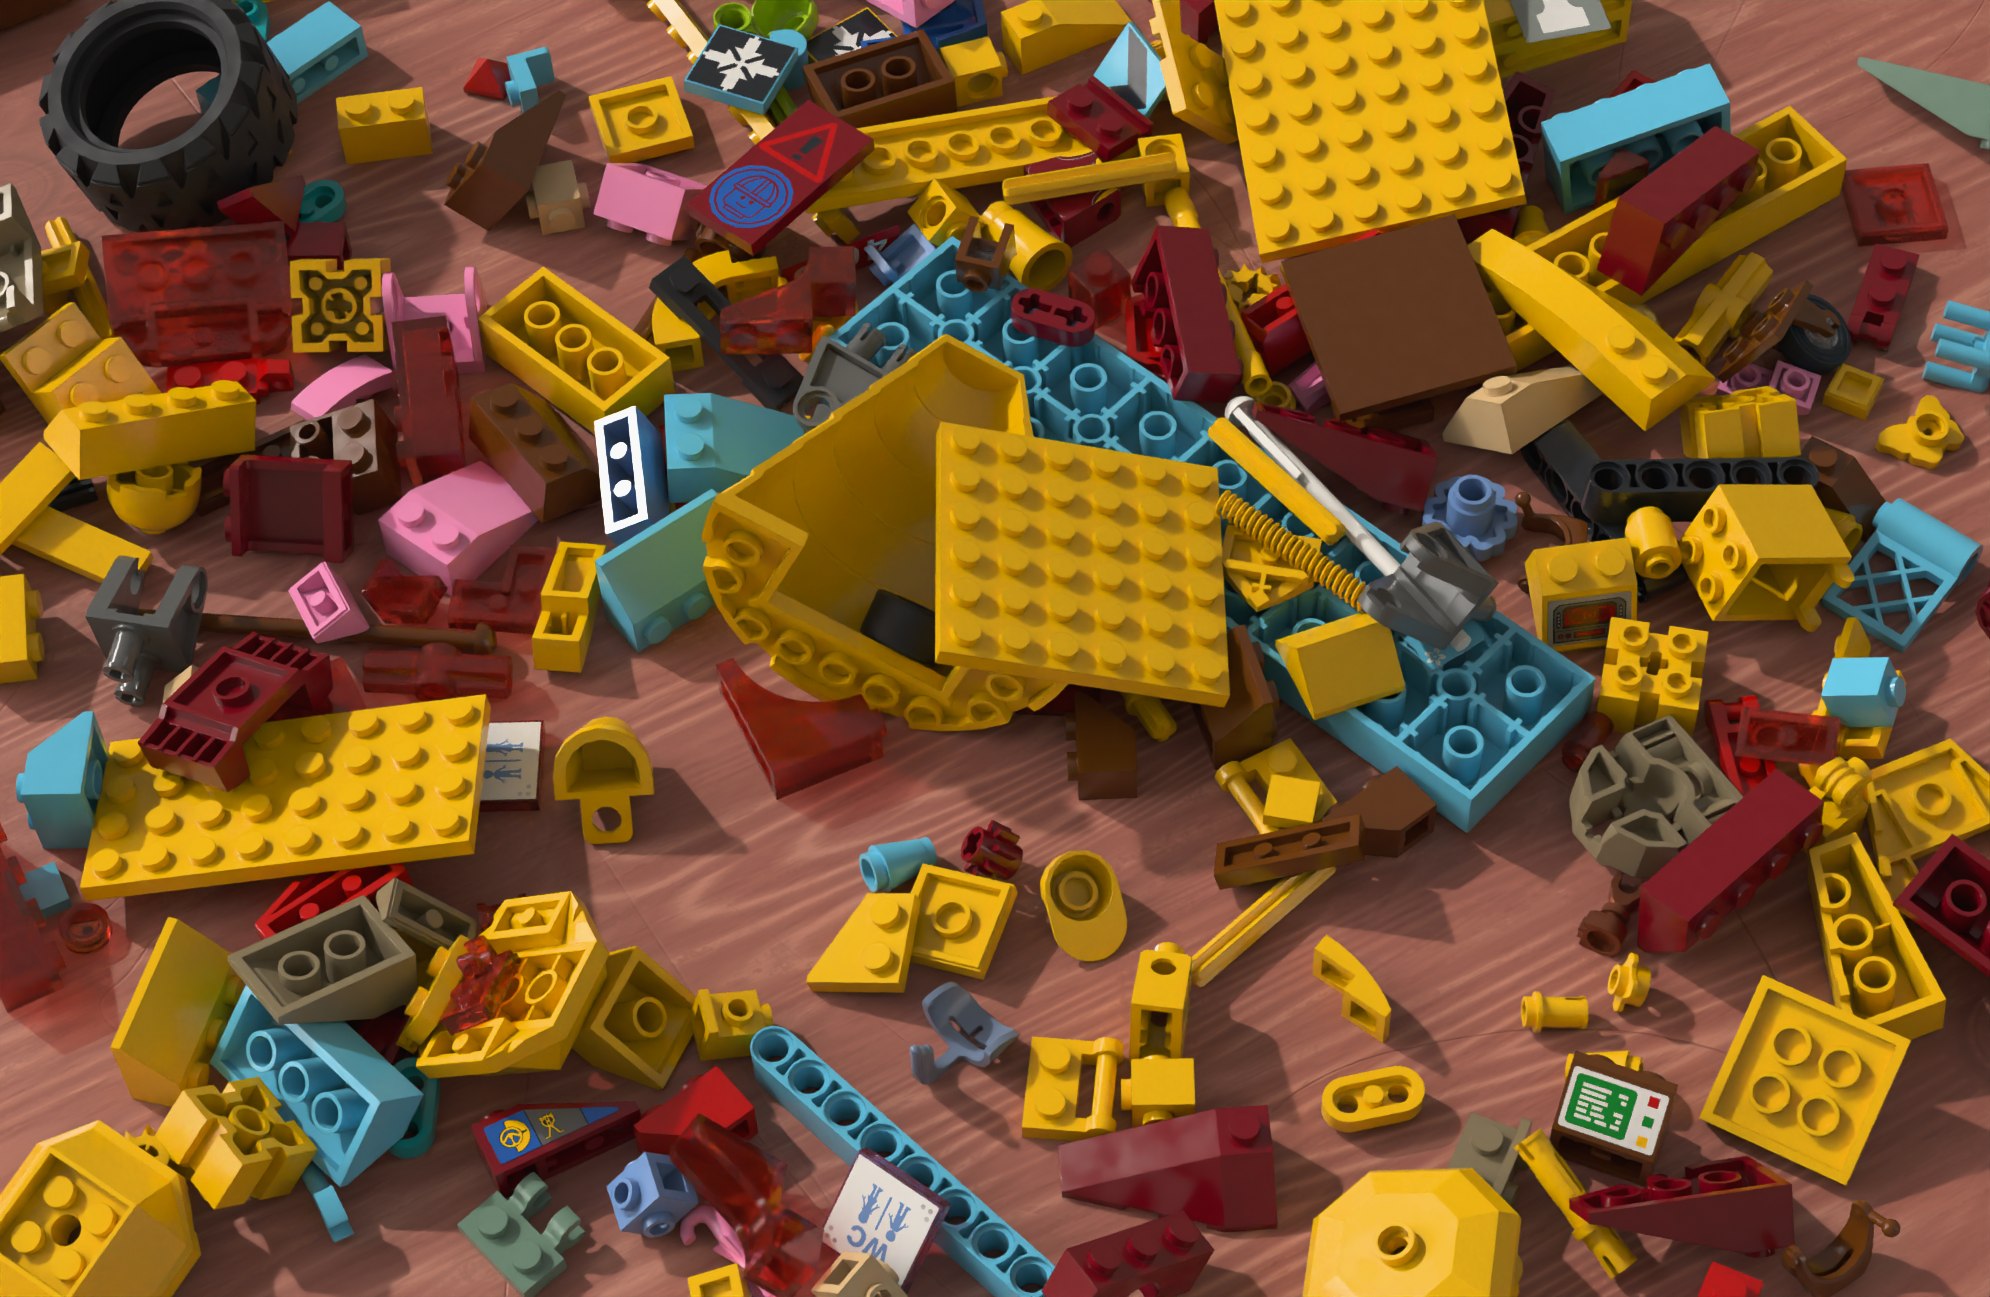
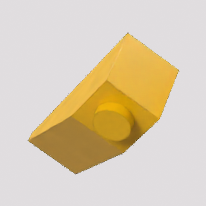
M1030 0L1001 12L1002 49L1021 75H1024L1119 37L1127 23L1132 21L1116 0Z

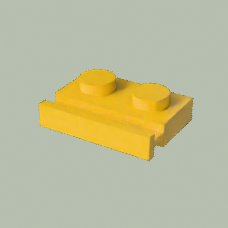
M460 934L448 950L442 946L438 948L425 973L430 975L425 988L418 987L404 1013L410 1017L396 1045L414 1054L419 1044L421 1045L437 1026L478 946L477 943Z

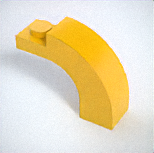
M726 250L707 255L692 262L734 306L777 300L779 268L776 256L732 263L730 252ZM657 298L652 313L654 344L657 349L670 357L672 372L704 367L700 335L683 318L679 319ZM705 301L698 303L697 308L708 320L717 314Z

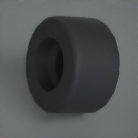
M879 589L860 627V632L866 637L912 659L931 666L938 665V663H935V611L892 592Z

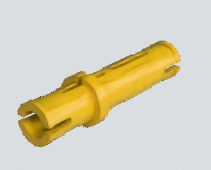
M1539 1128L1513 1147L1531 1168L1555 1204L1564 1213L1574 1228L1572 1235L1578 1242L1583 1240L1610 1279L1638 1260L1615 1229L1589 1224L1570 1210L1569 1198L1587 1194V1191L1562 1156L1553 1147L1542 1128Z

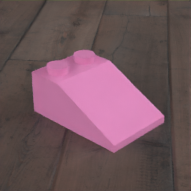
M478 461L410 490L378 522L386 553L456 599L539 519L499 472L482 461Z

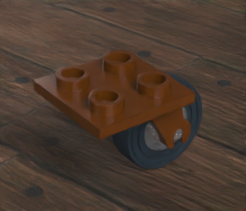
M1805 281L1792 292L1785 288L1771 301L1766 312L1762 314L1757 310L1743 322L1739 328L1743 335L1736 339L1724 352L1723 358L1727 361L1717 378L1722 383L1726 382L1770 348L1782 352L1795 367L1818 375L1827 374L1839 367L1850 354L1851 335L1841 314L1829 302L1821 297L1809 294L1814 286L1808 281Z

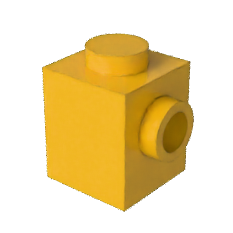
M1151 1055L1144 1059H1131V1079H1121V1111L1132 1110V1128L1195 1113L1194 1058L1170 1059L1164 1055Z

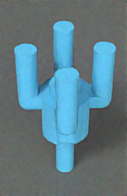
M1948 300L1943 318L1985 329L1986 331L1981 336L1935 323L1930 338L1931 341L1938 342L1935 356L1972 366L1973 370L1972 373L1927 361L1922 379L1973 392H1984L1987 390L1990 382V311Z

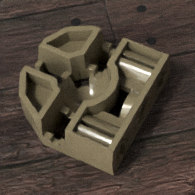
M1670 714L1625 734L1615 747V750L1608 752L1603 745L1593 748L1579 770L1568 801L1573 834L1601 866H1612L1633 877L1651 878L1740 801L1743 796ZM1694 775H1695V776L1697 777V779L1699 780V783H1700V785H1701V789H1700L1699 786L1697 785V782H1696V780H1695ZM1671 818H1673V825L1668 822ZM1613 819L1614 822L1610 823L1603 837L1599 834L1593 837L1591 834L1593 827Z

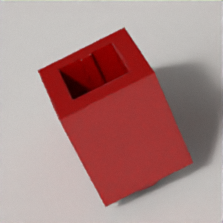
M717 1066L704 1075H696L689 1079L678 1094L662 1105L657 1104L647 1109L639 1121L633 1125L638 1151L641 1154L650 1152L685 1158L687 1161L716 1163L759 1133L755 1107Z

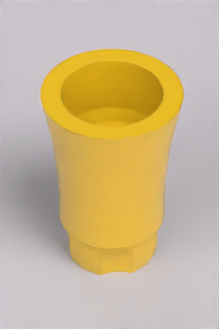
M997 201L989 205L987 210L980 215L986 223L981 229V235L986 240L999 242L1005 223L1014 225L1017 255L1012 258L1009 269L1020 283L1027 288L1049 291L1065 278L1073 259L1072 250L1066 243L1047 233L1021 210L1013 209L1005 201Z

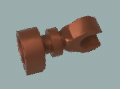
M1624 872L1613 877L1608 894L1609 902L1605 903L1600 911L1590 910L1578 928L1577 937L1581 938L1579 941L1580 945L1604 956H1613L1619 953L1628 935L1626 926L1630 920V913L1639 909L1640 887L1645 883L1643 880L1635 893L1628 894L1620 890Z

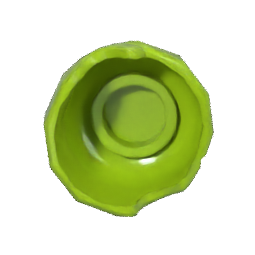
M756 0L751 7L753 27L761 37L770 39L771 31L790 29L801 33L807 41L813 35L819 23L818 8L813 0Z

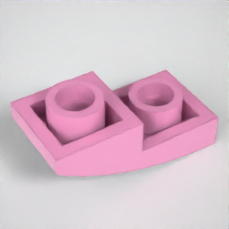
M366 354L338 365L313 381L291 402V410L306 420H310L355 405L356 399L370 398L374 393L392 388L393 371Z
M1779 360L1773 371L1750 363L1726 382L1722 383L1719 381L1715 395L1732 394V391L1770 386L1778 390L1780 395L1786 394L1796 399L1797 415H1808L1821 376Z

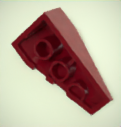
M1253 402L1251 411L1257 421L1376 500L1382 501L1381 507L1383 509L1402 515H1408L1409 509L1423 511L1439 459L1428 441L1369 426L1367 435L1361 434V429L1350 425L1346 421L1339 422L1338 419L1334 418L1325 420L1324 426L1315 424L1316 417L1308 413Z
M1268 1105L1211 1109L1058 1145L1062 1197L1120 1210L1133 1207L1158 1213V1218L1184 1211L1192 1221L1206 1223L1207 1229L1224 1233L1277 1229L1274 1154Z
M1749 1156L1707 1161L1685 1166V1177L1668 1178V1175L1661 1173L1647 1177V1188L1643 1189L1630 1185H1616L1569 1198L1570 1210L1592 1225L1743 1253L1745 1256L1754 1258L1769 1257L1775 1254V1249L1795 1245L1792 1184Z

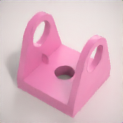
M475 266L465 267L464 294L404 297L395 273H383V307L396 378L486 372V354L478 317L487 311V301ZM445 330L451 332L449 336L443 339L430 338L437 331Z

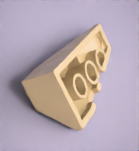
M1573 364L1509 376L1493 377L1485 381L1482 388L1464 400L1442 432L1444 442L1513 454L1602 395L1603 392Z

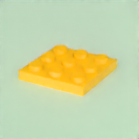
M1762 975L1699 1119L1847 1186L1912 1041Z

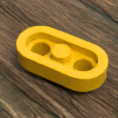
M1392 1066L1340 1077L1331 1081L1323 1091L1322 1116L1333 1129L1347 1133L1408 1121L1419 1114L1423 1107L1425 1095L1424 1082L1414 1070L1403 1066ZM1393 1095L1403 1096L1406 1099V1101L1402 1103H1395L1391 1101L1389 1097ZM1348 1105L1352 1106L1356 1111L1344 1113L1339 1108Z

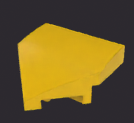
M1227 524L1222 546L1224 579L1257 612L1291 599L1314 587V577L1308 578V574L1305 571L1297 570L1295 565L1291 566L1289 561L1283 560V556L1278 557L1277 552L1272 553L1271 548L1266 549L1265 544L1260 545L1259 540L1254 541L1252 536H1247L1246 532H1241L1240 527L1235 528L1234 525ZM1298 536V541L1304 539V545L1309 543L1310 549L1316 548V554L1321 552L1322 539Z

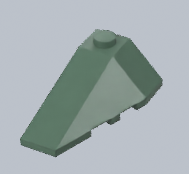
M1859 56L1857 61L1859 67L1966 135L1982 139L1980 148L1990 150V85Z

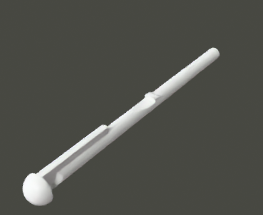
M1237 396L1230 400L1225 408V418L1236 428L1244 426L1249 431L1251 437L1287 474L1339 519L1346 527L1345 535L1384 576L1393 574L1400 566L1395 558L1271 429L1254 418L1251 409L1255 400L1248 396ZM1461 629L1450 645L1457 652H1460L1468 647L1471 638Z

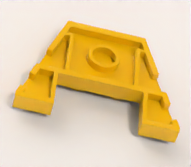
M1152 0L1156 17L1150 19L1149 22L1153 36L1162 40L1166 58L1160 60V65L1173 115L1225 145L1238 141L1224 53L1222 57L1208 49L1203 43H1198L1182 33L1180 0Z
M1951 738L1870 770L1872 781L1865 787L1863 800L1868 804L1866 816L1878 874L1894 902L1919 873L1913 860L1937 851L1952 833L1959 839L1965 840L1990 830V774ZM1898 910L1903 920L1908 918V916Z

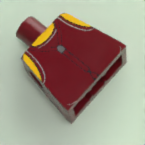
M1084 149L1024 166V176L1102 162L1094 151ZM1133 185L1029 203L1053 236L1072 248L1119 218L1121 215V190Z

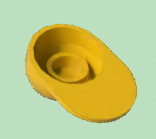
M1087 850L1069 851L1054 858L1043 872L1040 881V891L1057 944L1066 954L1077 960L1091 962L1107 958L1119 948L1127 930V917L1123 899L1112 866L1100 855Z

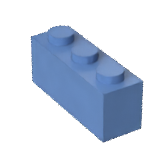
M636 406L594 421L605 532L617 546L670 515L661 433Z

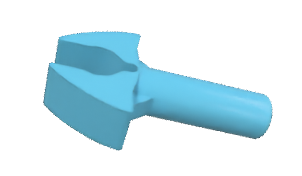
M309 1164L301 1177L322 1216L331 1239L336 1243L353 1235L354 1232L348 1222L349 1219L333 1186L329 1185L323 1171L316 1164Z

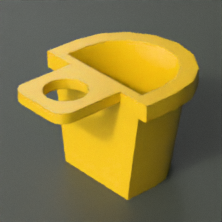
M604 716L592 719L566 738L555 756L553 771L555 801L580 799L584 839L590 844L629 841L633 835L630 796L652 795L655 791L653 767L648 751L637 738L636 733L629 724L614 717ZM602 807H611L617 810L622 819L619 827L612 831H603L597 828L592 819L595 811Z

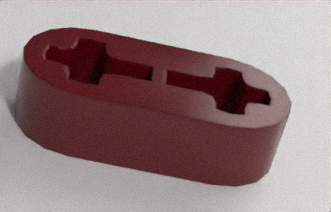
M1034 288L1024 289L1012 298V323L1018 331L1024 334L1069 347L1084 346L1094 338V310L1084 302ZM1032 309H1038V310H1034L1031 314H1026V313H1030V312L1032 311ZM1075 321H1079L1075 324L1074 327H1070L1074 324Z

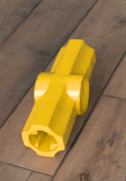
M1750 252L1748 255H1739L1716 285L1709 283L1704 288L1695 304L1692 317L1675 337L1674 340L1704 368L1728 337L1734 339L1741 333L1739 328L1750 316L1753 304L1772 281L1773 270L1767 265L1765 258L1753 252Z

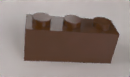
M924 29L802 66L812 102L854 128L957 112L955 81Z
M511 382L471 397L468 437L542 523L602 500L598 458L546 400Z

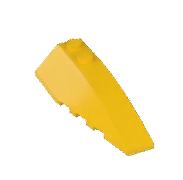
M1494 229L1489 230L1467 245L1482 281L1645 432L1714 383L1715 377L1653 320L1546 260L1524 245Z

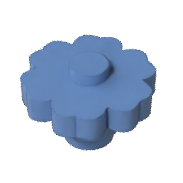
M1478 475L1455 476L1449 479L1448 482L1438 483L1434 489V497L1426 499L1422 511V526L1433 522H1441L1477 561L1482 562L1488 560L1491 556L1502 554L1505 549L1506 540L1515 537L1518 523L1516 516L1517 505L1513 501L1504 499L1505 489L1502 485L1492 483L1485 477Z

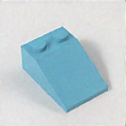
M713 393L664 395L669 503L691 502L710 489L720 494L749 476L753 468L803 436L804 429L797 424L794 415Z

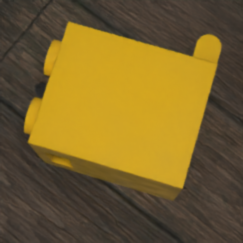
M1719 484L1678 541L1682 554L1681 563L1712 621L1798 620L1806 631L1815 632L1821 624V619L1814 608L1833 582L1841 588H1848L1855 579L1847 564L1852 556L1812 485Z

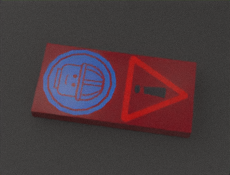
M807 100L686 204L688 215L754 256L875 150L874 140L810 100Z

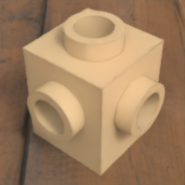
M843 1251L811 1289L816 1297H908L897 1284L899 1277L889 1265L881 1260H877L872 1254Z

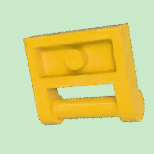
M1291 738L1241 762H1228L1215 774V780L1222 790L1231 792L1260 834L1288 828L1263 825L1265 806L1248 784L1255 779L1266 795L1268 794L1271 774L1321 782L1314 823L1322 822V818L1327 810L1337 803V800Z
M1032 1036L1022 1120V1137L1079 1141L1116 1132L1117 1123L1112 1118L1117 1065L1123 1061L1124 1044L1120 1040L1110 1037H1102L1095 1041ZM1082 1064L1096 1065L1092 1114L1087 1118H1076Z

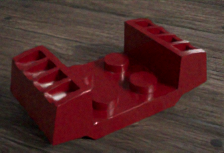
M253 631L232 648L222 646L162 703L158 718L140 738L138 745L151 767L204 783L207 786L222 789L225 792H230L251 775L242 744L283 704L314 713L333 690L330 656L326 653L320 654L311 651L309 648L304 649L294 646L290 642L284 643L273 637L261 636Z

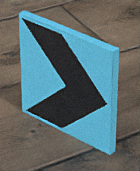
M1128 22L1093 76L1108 88L1110 87L1112 91L1147 118H1149L1167 91L1160 65V60L1162 59L1133 22Z

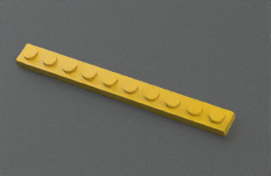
M650 0L647 6L662 23L668 19L672 24L666 29L681 48H685L687 45L692 51L686 56L694 65L709 38L679 0ZM731 105L727 108L742 127H746L748 124L752 127L753 131L748 136L755 145L777 127L767 113L762 115ZM841 208L817 212L812 216L817 226L828 237L835 232L846 244H849L860 234L859 230Z

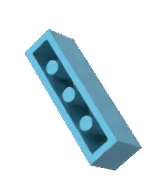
M330 1L307 14L303 19L267 42L290 77L289 81L296 93L297 104L368 56L361 25ZM221 74L195 90L202 116L207 112L217 94Z

